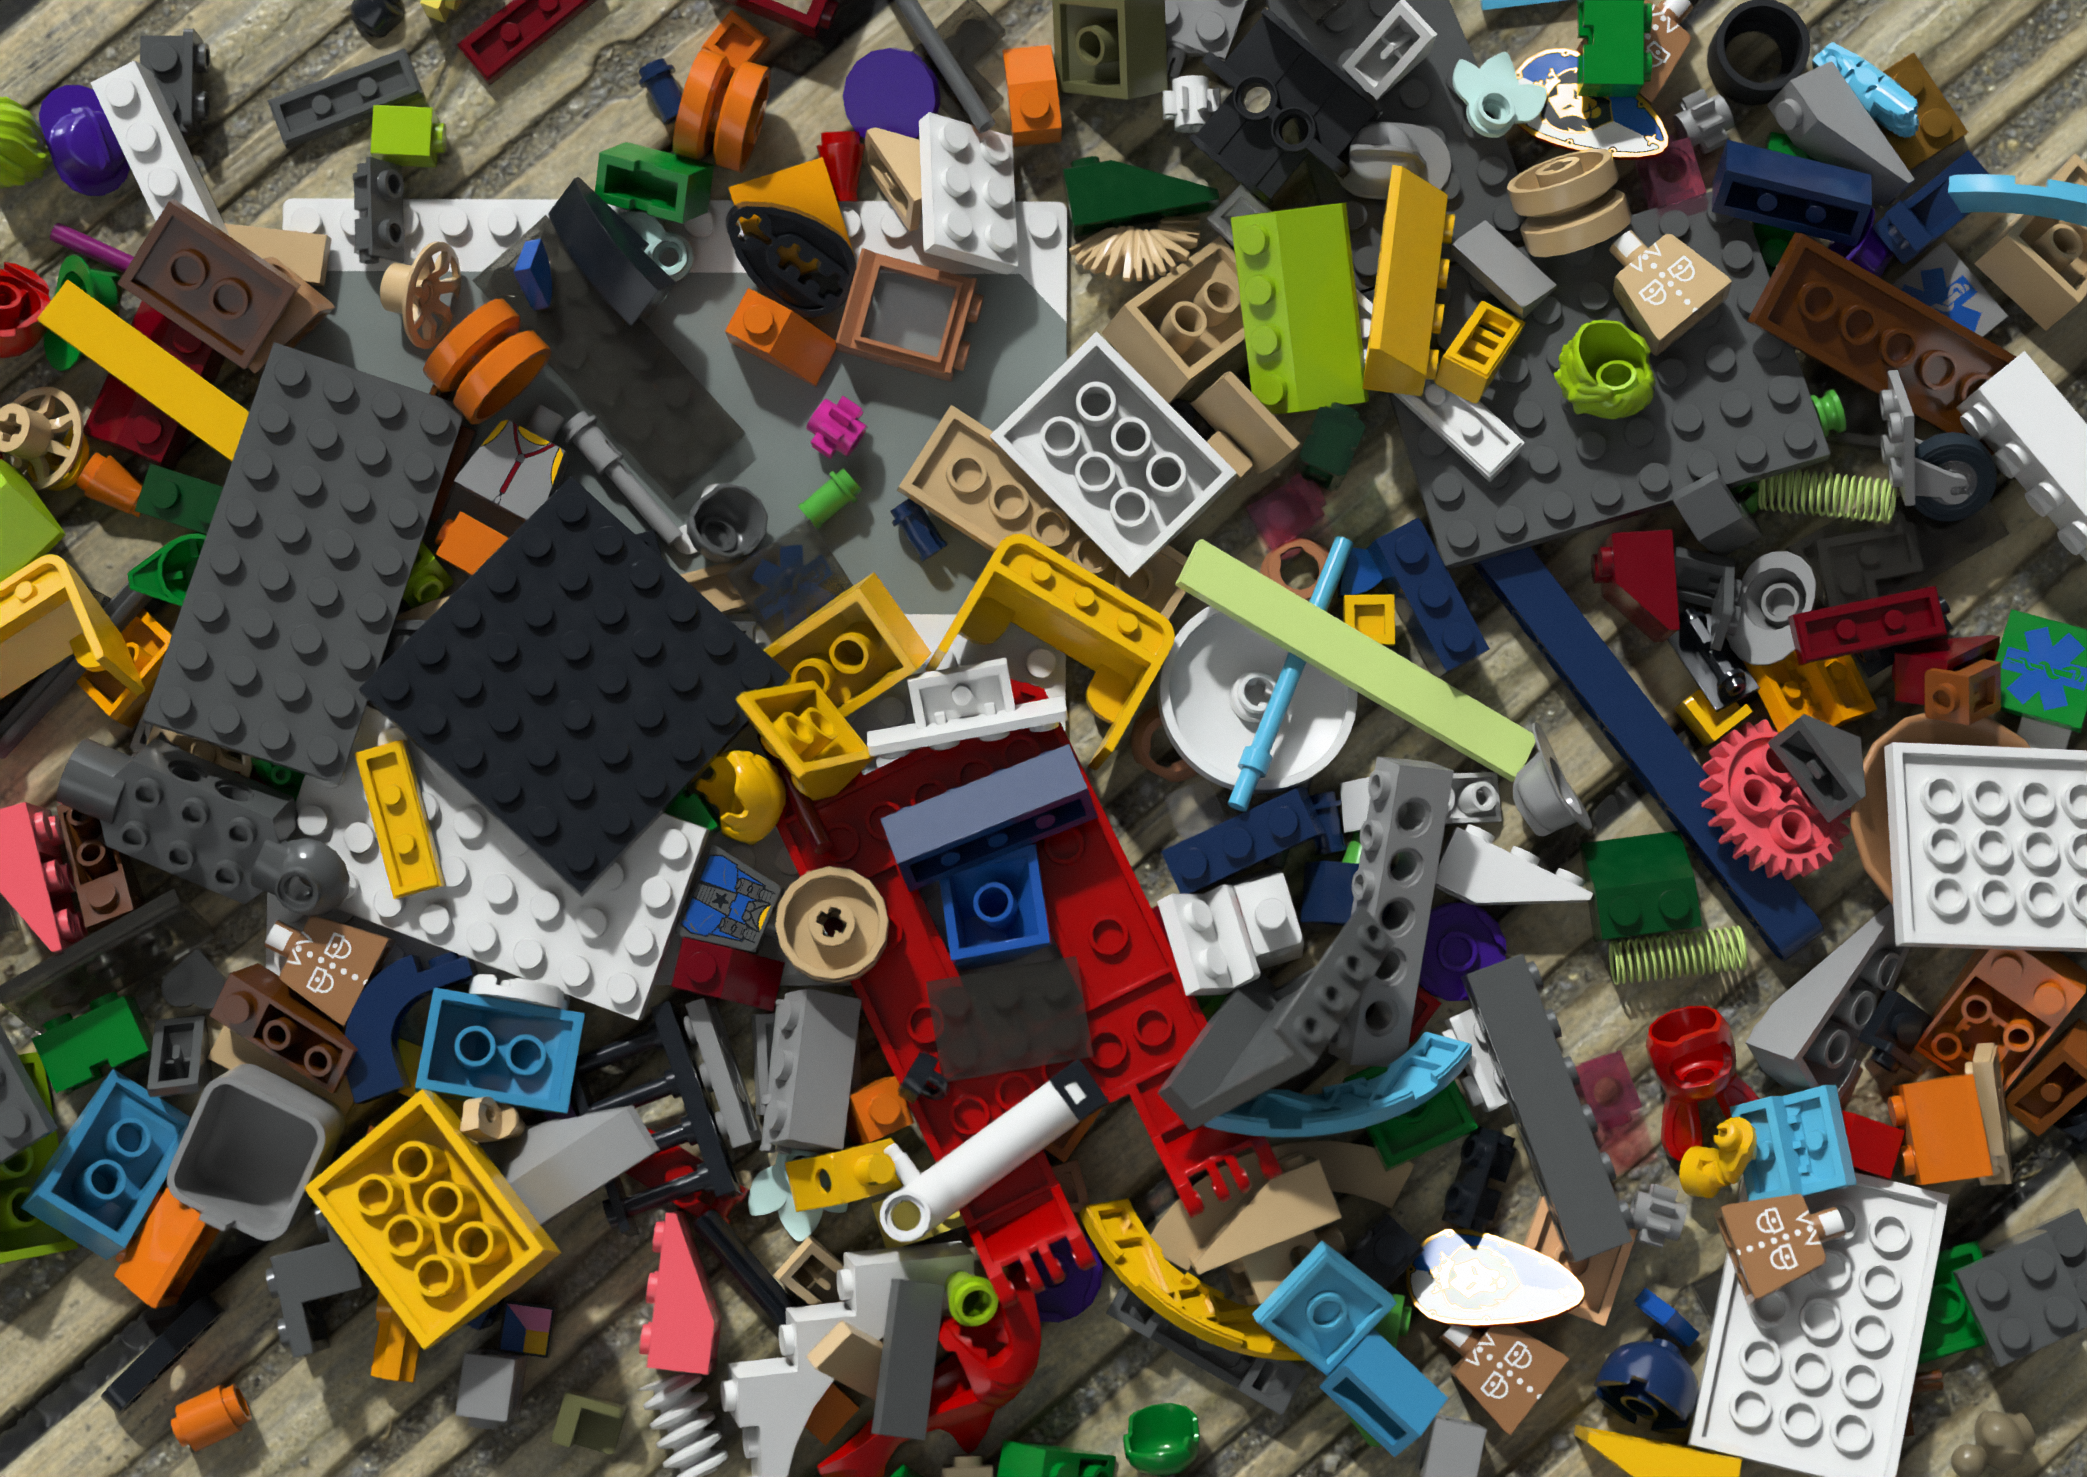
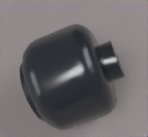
M354 0L350 6L352 20L368 35L378 38L389 34L403 20L404 12L397 4L400 0Z

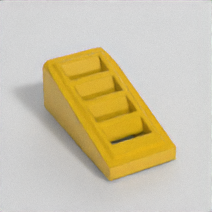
M1481 301L1443 355L1434 380L1436 385L1471 403H1478L1524 329L1526 322L1485 301ZM1480 324H1482V325H1484V326H1486V327H1488V328H1490V329H1492V330L1498 332L1499 334L1503 335L1504 337L1502 338V337H1500V336H1498V335H1496V334H1494V333H1492V332H1490V331H1488V330H1486V329L1480 327Z

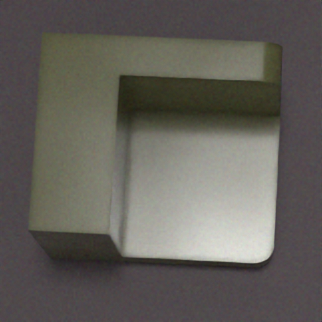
M570 1389L564 1393L550 1442L567 1447L575 1444L606 1454H612L615 1452L628 1405Z

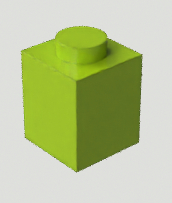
M373 105L370 154L373 158L401 166L437 168L438 153H445L447 130L446 124L440 123L432 107Z

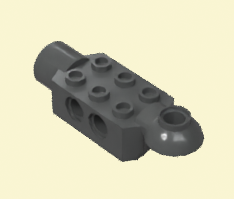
M85 738L77 745L65 766L57 790V802L100 820L106 846L243 904L248 903L261 892L266 891L275 895L286 909L306 916L330 913L341 906L349 892L350 877L346 864L334 849L321 841L308 838L286 841L297 828L296 820L298 818L294 797L155 738L133 757ZM299 876L308 880L312 887L303 884Z

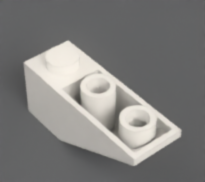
M1497 773L1453 774L1445 826L1502 821ZM1370 777L1340 783L1344 833L1360 832L1363 823L1367 820L1370 802L1368 792ZM1405 804L1399 812V822L1406 815L1407 804Z
M1471 824L1467 825L1466 830L1459 827L1452 830L1439 858L1434 887L1462 902L1474 906L1584 903L1589 901L1593 895L1592 892L1582 888L1585 880L1561 868H1558L1556 874H1553L1537 866L1540 858L1516 846H1513L1511 852H1508L1492 844L1495 839L1494 835Z

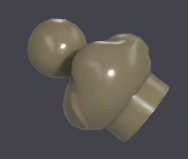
M2012 1410L2006 1414L1998 1411H1984L1978 1416L1975 1423L1976 1445L1963 1444L1956 1448L1951 1456V1465L1954 1472L1960 1477H1979L1985 1471L1987 1465L2000 1471L2014 1469L2022 1462L2024 1452L2035 1446L2036 1437L2028 1419L2018 1410Z

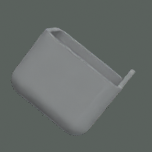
M253 1064L238 1065L214 1079L205 1087L167 1173L168 1188L178 1201L202 1212L198 1220L223 1232L234 1227L260 1240L276 1239L303 1219L308 1213L313 1200L304 1187L328 1168L345 1129L344 1114L334 1102Z

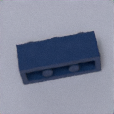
M1731 140L1726 141L1713 179L1712 212L1857 247L1872 207L1871 174Z
M1419 517L1375 539L1366 548L1383 577L1381 581L1388 594H1394L1395 607L1431 674L1440 678L1477 659L1489 650L1484 637Z
M1306 787L1295 788L1166 848L1161 853L1180 894H1195L1327 832Z

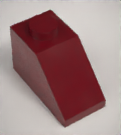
M1985 635L1922 640L1895 652V660L1892 666V679L1895 682V701L1925 705V672L1927 670L1938 668L1957 672L1982 659L1995 661L2000 646V636Z
M683 937L671 987L774 1012L785 962Z

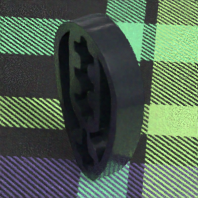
M744 201L730 209L725 224L735 254L747 275L765 296L804 318L829 314L846 301L856 271V262L848 242L839 231L813 215L793 207L772 202ZM754 214L759 216L757 225L763 231V234L770 239L764 240L752 232H748L744 237L740 236L741 228L737 220L741 216L745 219H750ZM794 243L799 245L796 250L799 258L807 263L812 261L813 258L818 259L816 264L818 271L825 277L831 276L833 272L837 273L836 281L840 288L836 292L828 289L823 294L819 293L821 287L815 277L808 275L802 280L799 278L801 272L797 264L792 261H787L784 266L779 264L781 257L777 249L781 245L788 249Z

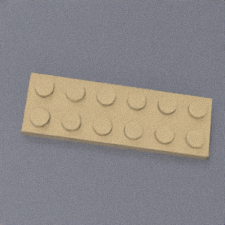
M952 405L949 407L899 485L898 492L993 553L999 543L1007 536L1013 534L1028 535L1162 614L1169 620L1186 591L1175 586V583L1188 559L1187 556L1167 545L1129 578L990 438L993 431Z

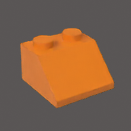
M1974 1074L1949 1075L1892 1085L1893 1096L1888 1097V1111L1893 1126H1899L1901 1130L1905 1131L1902 1139L1903 1146H1900L1897 1157L1901 1173L1904 1177L1909 1176L1911 1185H1926L1993 1175Z
M167 1187L164 1193L158 1191L143 1216L147 1221L138 1236L132 1235L125 1249L117 1254L115 1260L120 1263V1266L114 1276L154 1309L176 1305L221 1230L198 1220L202 1212L178 1201Z

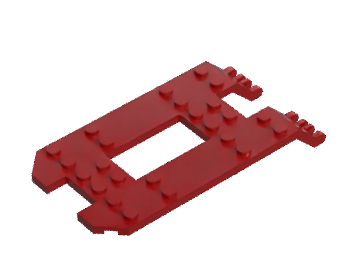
M1010 678L1015 705L1049 699L1044 688ZM1059 722L1058 727L1044 732H1032L1029 728L1009 731L1010 734L1007 737L995 741H982L980 737L960 740L959 745L945 750H933L930 746H925L865 775L860 771L837 795L812 801L834 843L832 849L824 854L815 853L786 796L785 806L776 827L799 876L801 877L809 871L825 867L850 869L869 880L883 898L889 921L886 949L872 969L860 978L850 981L857 998L861 999V1006L899 1085H901L919 1052L925 1051L939 1059L934 1070L947 1079L950 1085L948 1096L942 1100H930L919 1094L914 1104L907 1101L936 1163L1079 1058L1109 1100L1103 1107L1130 1095L1190 1219L1204 1213L1205 1206L1197 1190L1194 1191L1188 1178L1205 1169L1212 1180L1210 1184L1219 1202L1222 1201L1224 1203L1232 1199L1216 1166L1219 1162L1225 1161L1241 1194L1251 1190L1250 1187L1252 1185L1244 1168H1240L1234 1155L1250 1147L1253 1148L1259 1159L1257 1163L1265 1179L1270 1181L1283 1174L1265 1136L1231 1133L1205 1127L1204 1124L1190 1130L1158 1094V1091L1206 1026L1207 1021L1195 996H1186L1173 951L1061 722ZM1069 744L1089 790L1098 818L1033 844H1036L1050 932L1084 1003L993 1046L959 973L951 961L947 948L919 890L916 889L909 892L880 818L893 814L903 807L913 806L941 795L949 789L961 787L989 776L997 770L1007 769L1037 757L1045 751L1055 750ZM831 918L825 922L824 928L828 936L834 937L835 930L840 933L842 932L843 924L839 919ZM928 1081L926 1082V1083L929 1084L930 1086L937 1088V1087H936L935 1085H933L932 1083H930V1082H928ZM1043 1149L959 1210L1004 1310L1017 1304L1019 1297L1012 1282H1008L1003 1268L1021 1260L1026 1271L1025 1277L1033 1293L1036 1292L1038 1294L1046 1290L1030 1254L1037 1251L1040 1252L1056 1285L1064 1281L1066 1276L1058 1259L1054 1258L1049 1245L1065 1237L1068 1238L1073 1249L1071 1253L1080 1270L1085 1271L1097 1265Z

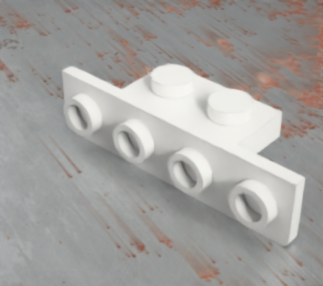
M1006 658L907 676L915 723L867 732V747L869 756L881 755L883 759H896L908 755L910 749L930 746L933 750H945L959 745L960 740L980 737L982 741H995L1007 737L1010 734L1009 731L1029 728L1032 732L1049 731L1058 727L1059 722L1068 720L1065 697L1061 696L1015 705Z

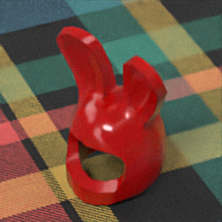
M1687 1006L1674 1009L1660 1016L1650 1025L1646 1040V1050L1652 1069L1666 1095L1662 1113L1661 1141L1669 1157L1676 1161H1682L1684 1154L1689 1148L1693 1146L1703 1147L1698 1109L1699 1101L1710 1100L1715 1097L1725 1118L1729 1119L1732 1118L1730 1107L1760 1098L1736 1073V1048L1731 1028L1726 1019L1717 1010L1707 1006Z

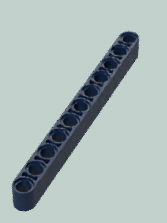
M1527 547L1472 563L1675 828L1680 831L1681 836L1771 952L1778 959L1785 962L1822 934L1824 928L1791 882L1784 878L1782 872L1772 878H1768L1765 864L1751 871L1749 870L1748 855L1744 854L1736 860L1733 858V851L1736 845L1732 841L1720 845L1718 841L1724 833L1721 826L1709 827L1708 822L1716 816L1715 810L1704 808L1701 805L1703 801L1712 796L1711 793L1699 787V783L1708 778V775L1533 549Z

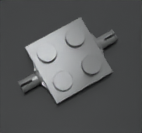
M1165 0L1167 76L1172 63H1174L1169 75L1170 82L1179 77L1186 56L1205 57L1210 51L1222 62H1225L1248 0Z

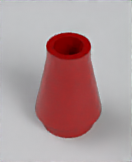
M835 131L821 133V145L816 147L819 158L823 157L837 202H858L857 190L865 144H860V132Z

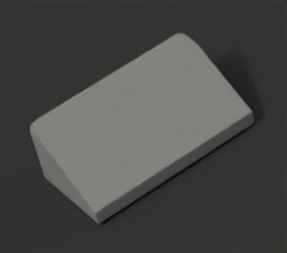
M1486 220L1459 237L1451 245V257L1521 320H1524L1557 288V285Z

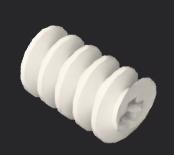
M698 1373L676 1374L638 1389V1391H654L655 1395L643 1407L644 1410H660L661 1415L649 1425L651 1429L667 1430L668 1434L656 1443L657 1449L674 1450V1454L663 1462L664 1468H680L681 1473L676 1477L705 1476L718 1470L717 1467L728 1458L726 1450H711L710 1448L721 1439L722 1435L717 1430H704L715 1419V1415L712 1411L697 1410L709 1399L706 1392H691V1389L702 1380L701 1374Z

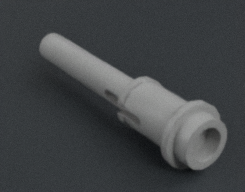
M585 411L571 418L562 428V431L566 434L565 442L568 445L574 443L596 469L599 476H602L603 473L607 474L668 546H671L680 539L683 533L621 462L624 455L616 449L597 427L598 419L594 415L589 417Z

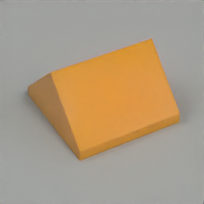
M145 608L121 632L146 690L139 696H136L107 670L99 672L86 670L76 683L109 717L132 729L140 720L146 702H149L173 632Z

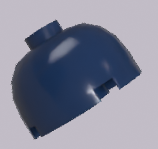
M1656 1338L1652 1342H1630L1621 1345L1610 1353L1602 1365L1593 1387H1597L1595 1391L1596 1398L1606 1408L1624 1420L1635 1424L1637 1414L1647 1420L1654 1421L1651 1431L1676 1435L1685 1432L1694 1412L1699 1394L1698 1380L1689 1363L1680 1356V1349L1669 1341Z

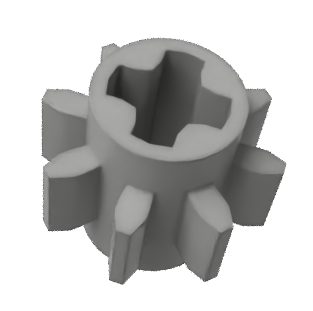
M1704 89L1682 98L1683 102L1679 103L1682 112L1673 116V123L1684 146L1690 149L1699 144L1703 154H1706L1725 145V141L1729 140L1725 131L1734 128V119L1725 99L1720 94L1708 99Z
M1651 1183L1649 1193L1638 1190L1635 1192L1630 1205V1211L1635 1224L1633 1229L1638 1230L1636 1241L1662 1248L1665 1238L1674 1241L1678 1240L1687 1212L1686 1204L1675 1201L1678 1190Z

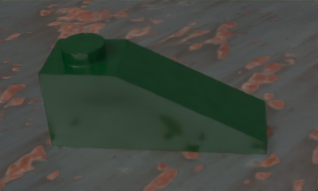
M1096 156L1084 157L1070 163L1071 168L1063 169L1062 181L1073 237L1098 233L1105 228L1127 227L1156 222L1165 219L1166 216H1188L1214 211L1219 205L1220 198L1216 188L1114 160L1100 162L1099 157Z

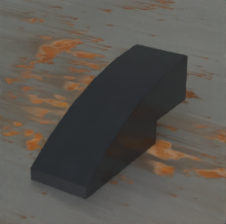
M580 177L574 178L549 211L548 216L571 257L588 280L630 326L637 324L651 316L676 282L644 252L649 243Z

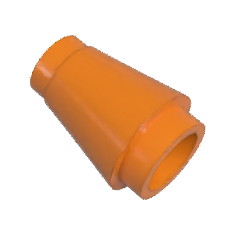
M96 452L81 472L76 486L85 491L84 497L128 514L131 513L140 518L142 513L136 512L135 508L143 483L111 454L106 458Z

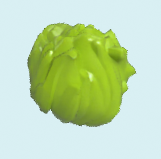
M6 96L0 97V189L13 187L14 185L22 186L25 185V182H33L35 178L42 179L44 176L43 170L48 169L47 166L52 164L51 154L46 145L42 127L30 111L23 109L21 104Z
M1594 320L1583 324L1572 340H1569L1563 346L1558 358L1560 369L1554 373V377L1562 389V396L1573 404L1576 414L1587 413L1606 419L1624 418L1637 414L1651 403L1654 393L1653 387L1656 386V379L1649 363L1651 351L1646 340L1628 329L1623 323L1612 320Z

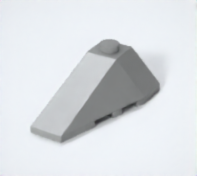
M1891 903L1770 1006L1761 1021L1754 1026L1750 1037L1746 1041L1748 1048L1763 1072L1791 1093L1823 1085H1836L1840 1101L1854 1080L1861 1064L1860 1061L1854 1059L1861 1043L1857 1039L1876 1010V1005L1882 991L1893 989L1910 949L1908 946H1896L1894 907Z
M633 1105L586 1113L580 1117L562 1120L561 1118L550 1119L543 1123L527 1126L525 1124V1130L521 1136L487 1142L481 1147L541 1227L659 1150Z

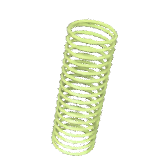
M1798 469L1795 479L1793 470L1788 472L1787 479L1786 473L1779 474V479L1778 475L1767 478V484L1766 478L1759 482L1758 506L1761 510L1765 509L1767 511L1771 508L1774 512L1779 509L1781 512L1787 510L1789 513L1795 511L1797 514L1803 512L1805 515L1811 513L1813 516L1818 513L1821 517L1826 514L1829 518L1834 515L1837 519L1842 515L1844 519L1850 516L1852 520L1858 517L1860 521L1866 518L1868 522L1874 519L1876 523L1882 520L1884 524H1889L1892 521L1895 510L1897 488H1893L1889 508L1892 488L1887 478L1883 481L1880 515L1878 519L1876 510L1881 488L1879 477L1874 485L1872 514L1870 518L1868 510L1873 488L1871 476L1866 484L1862 518L1860 509L1865 488L1864 476L1860 477L1858 483L1857 510L1854 517L1852 508L1857 488L1856 475H1853L1851 478L1850 488L1848 474L1844 476L1841 488L1840 473L1835 477L1833 488L1832 472L1827 476L1825 487L1824 471L1820 473L1817 487L1818 474L1815 470L1810 480L1808 469L1804 472L1803 480L1802 472ZM1825 488V507L1823 512H1821V503ZM1833 488V508L1829 514V504ZM1848 488H1849V502H1848V507H1849V509H1848V512H1847V514H1846V516H1845L1844 508H1845V505H1846V500H1847V495H1848ZM1793 489V506L1790 510L1789 502ZM1801 489V506L1798 510L1797 502ZM1809 489V507L1806 511L1805 503ZM1816 489H1817V507H1816V510H1815V512H1814V511H1813V503H1814V499H1815V495H1816ZM1840 489H1841V502H1840L1841 508H1840V511H1839V513H1838V515H1837V509H1836V507H1837V504H1838L1839 495H1840ZM1777 490V505L1774 508L1773 501ZM1785 490V505L1782 509L1781 502ZM1768 497H1769L1770 502H1769L1768 506L1766 507V504H1767V501H1768Z
M1739 925L1736 927L1732 926L1730 930L1724 927L1722 931L1716 928L1714 932L1708 929L1706 933L1703 930H1700L1698 934L1692 931L1690 935L1688 932H1684L1683 935L1678 932L1675 936L1670 933L1667 937L1662 934L1659 938L1653 935L1651 940L1645 936L1643 941L1637 937L1635 942L1632 938H1629L1627 942L1624 939H1621L1619 943L1616 940L1609 942V963L1615 985H1619L1620 980L1623 985L1626 983L1622 944H1624L1626 949L1628 979L1631 984L1634 982V969L1629 950L1630 942L1634 948V967L1636 979L1639 983L1642 981V969L1637 949L1638 941L1642 949L1643 974L1647 982L1650 980V968L1645 948L1646 940L1649 944L1652 978L1655 981L1658 979V968L1653 948L1654 939L1657 944L1658 967L1662 980L1666 978L1665 960L1661 947L1662 938L1665 943L1666 968L1670 979L1674 977V968L1676 976L1680 978L1682 976V967L1686 977L1690 974V967L1692 974L1696 976L1698 972L1697 961L1701 975H1704L1706 971L1705 961L1710 975L1713 973V961L1718 974L1721 972V961L1726 973L1729 971V961L1734 972L1737 970V961L1740 970L1744 971L1747 967L1746 941L1743 930ZM1733 930L1735 931V933H1734L1735 944H1734L1733 937H1732V931H1733ZM1725 931L1728 934V950L1724 938ZM1717 932L1720 935V951L1716 938ZM1709 933L1712 936V951L1708 939ZM1701 934H1703V937H1704V939H1705V940H1704L1705 958H1704V952H1703L1702 943H1701V940H1700V939H1701ZM1693 935H1695L1697 940V958L1693 944ZM1685 936H1687L1689 941V959L1685 945ZM1677 937L1681 941V959L1677 946ZM1670 938L1673 942V960L1669 946ZM1614 955H1615V961H1616L1617 979H1616V976H1615V969H1614Z

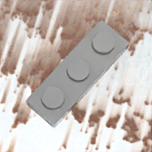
M707 997L685 1004L688 1016L684 1017L685 1030L691 1043L699 1045L704 1063L700 1064V1074L707 1091L715 1093L720 1111L716 1112L715 1117L721 1136L724 1140L730 1139L733 1148L762 1140V1135L716 998Z

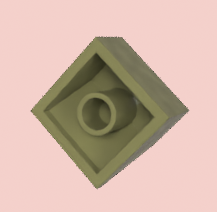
M1052 0L1055 73L1058 92L1129 100L1168 91L1165 0Z

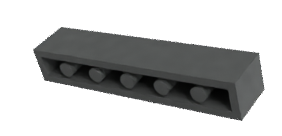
M1520 954L1460 977L1568 1262H1578L1632 1242L1629 1229L1635 1228L1631 1211L1624 1199L1617 1201L1610 1182L1617 1179L1615 1169L1607 1152L1599 1153L1592 1135L1598 1132L1597 1122L1590 1106L1587 1103L1581 1105L1574 1086L1580 1084L1579 1075L1571 1057H1562L1556 1041L1557 1038L1562 1037L1561 1028L1554 1011L1551 1008L1545 1010L1538 991L1543 990L1544 985L1535 962L1527 963L1524 954Z

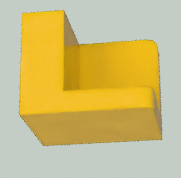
M1700 688L1674 707L1704 747L1716 741L1753 712L1747 704L1740 707L1736 702L1716 713Z

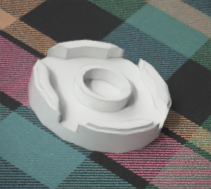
M489 974L475 975L470 980L469 994L562 1010L569 1009L571 995L565 994L557 986L521 978L502 980L501 985L496 984L498 977Z

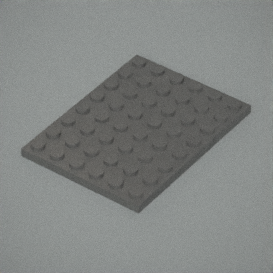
M1712 192L1633 214L1630 224L1621 232L1603 242L1564 255L1535 257L1527 252L1526 246L1517 248L1557 285V288L1523 320L1526 322L1524 329L1479 400L1525 442V448L1491 482L1484 478L1393 393L1388 392L1439 555L1447 570L1675 505L1673 493L1715 470L1718 471L1728 489L1821 463L1829 460L1830 451L1794 348L1747 322L1770 280L1751 222L1712 212ZM1632 230L1649 248L1665 234H1672L1729 277L1732 282L1728 298L1658 356L1650 352L1649 363L1656 379V386L1653 387V398L1648 406L1635 415L1624 418L1619 417L1617 419H1606L1587 413L1576 414L1574 412L1573 404L1562 396V389L1554 377V373L1560 369L1558 358L1563 346L1569 340H1572L1583 324L1594 320L1618 321L1634 333L1640 335L1613 292L1615 276L1625 267L1613 256L1609 249L1621 235ZM1461 265L1449 268L1446 289L1437 288L1435 303L1444 304L1441 333H1431L1430 349L1439 350V365L1443 355L1481 301H1485L1517 317ZM1375 290L1362 293L1373 303ZM1480 324V327H1482V328H1484V329H1486V330H1488V331H1490V332H1492V333H1494V334H1496V335H1498V336H1500V337H1502V338L1504 337L1503 335L1499 334L1498 332H1496V331H1494V330H1492V329H1490V328H1488V327H1486V326Z

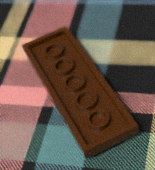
M1796 232L1747 320L1750 324L1880 396V390H1888V371L1898 370L1914 416L1943 433L1957 432L1970 435L1961 424L1960 417L1962 414L1956 407L2017 357L1808 236ZM1981 438L1979 441L1988 449L1991 456L1995 453Z

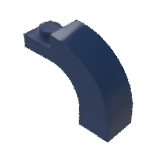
M1969 150L1906 200H1900L1885 213L1882 219L1873 225L1874 231L1903 265L1922 253L1972 213H1961L1948 194L1949 176L1989 174Z
M449 952L430 959L428 962L431 969L424 971L420 957L410 954L386 967L366 986L352 1009L345 1030V1036L358 1048L346 1073L355 1104H366L411 1087L399 1050V1034L402 1023L415 1004L433 994L434 987L448 989L470 981L475 975H479L473 959L468 958V956L459 958L457 953Z

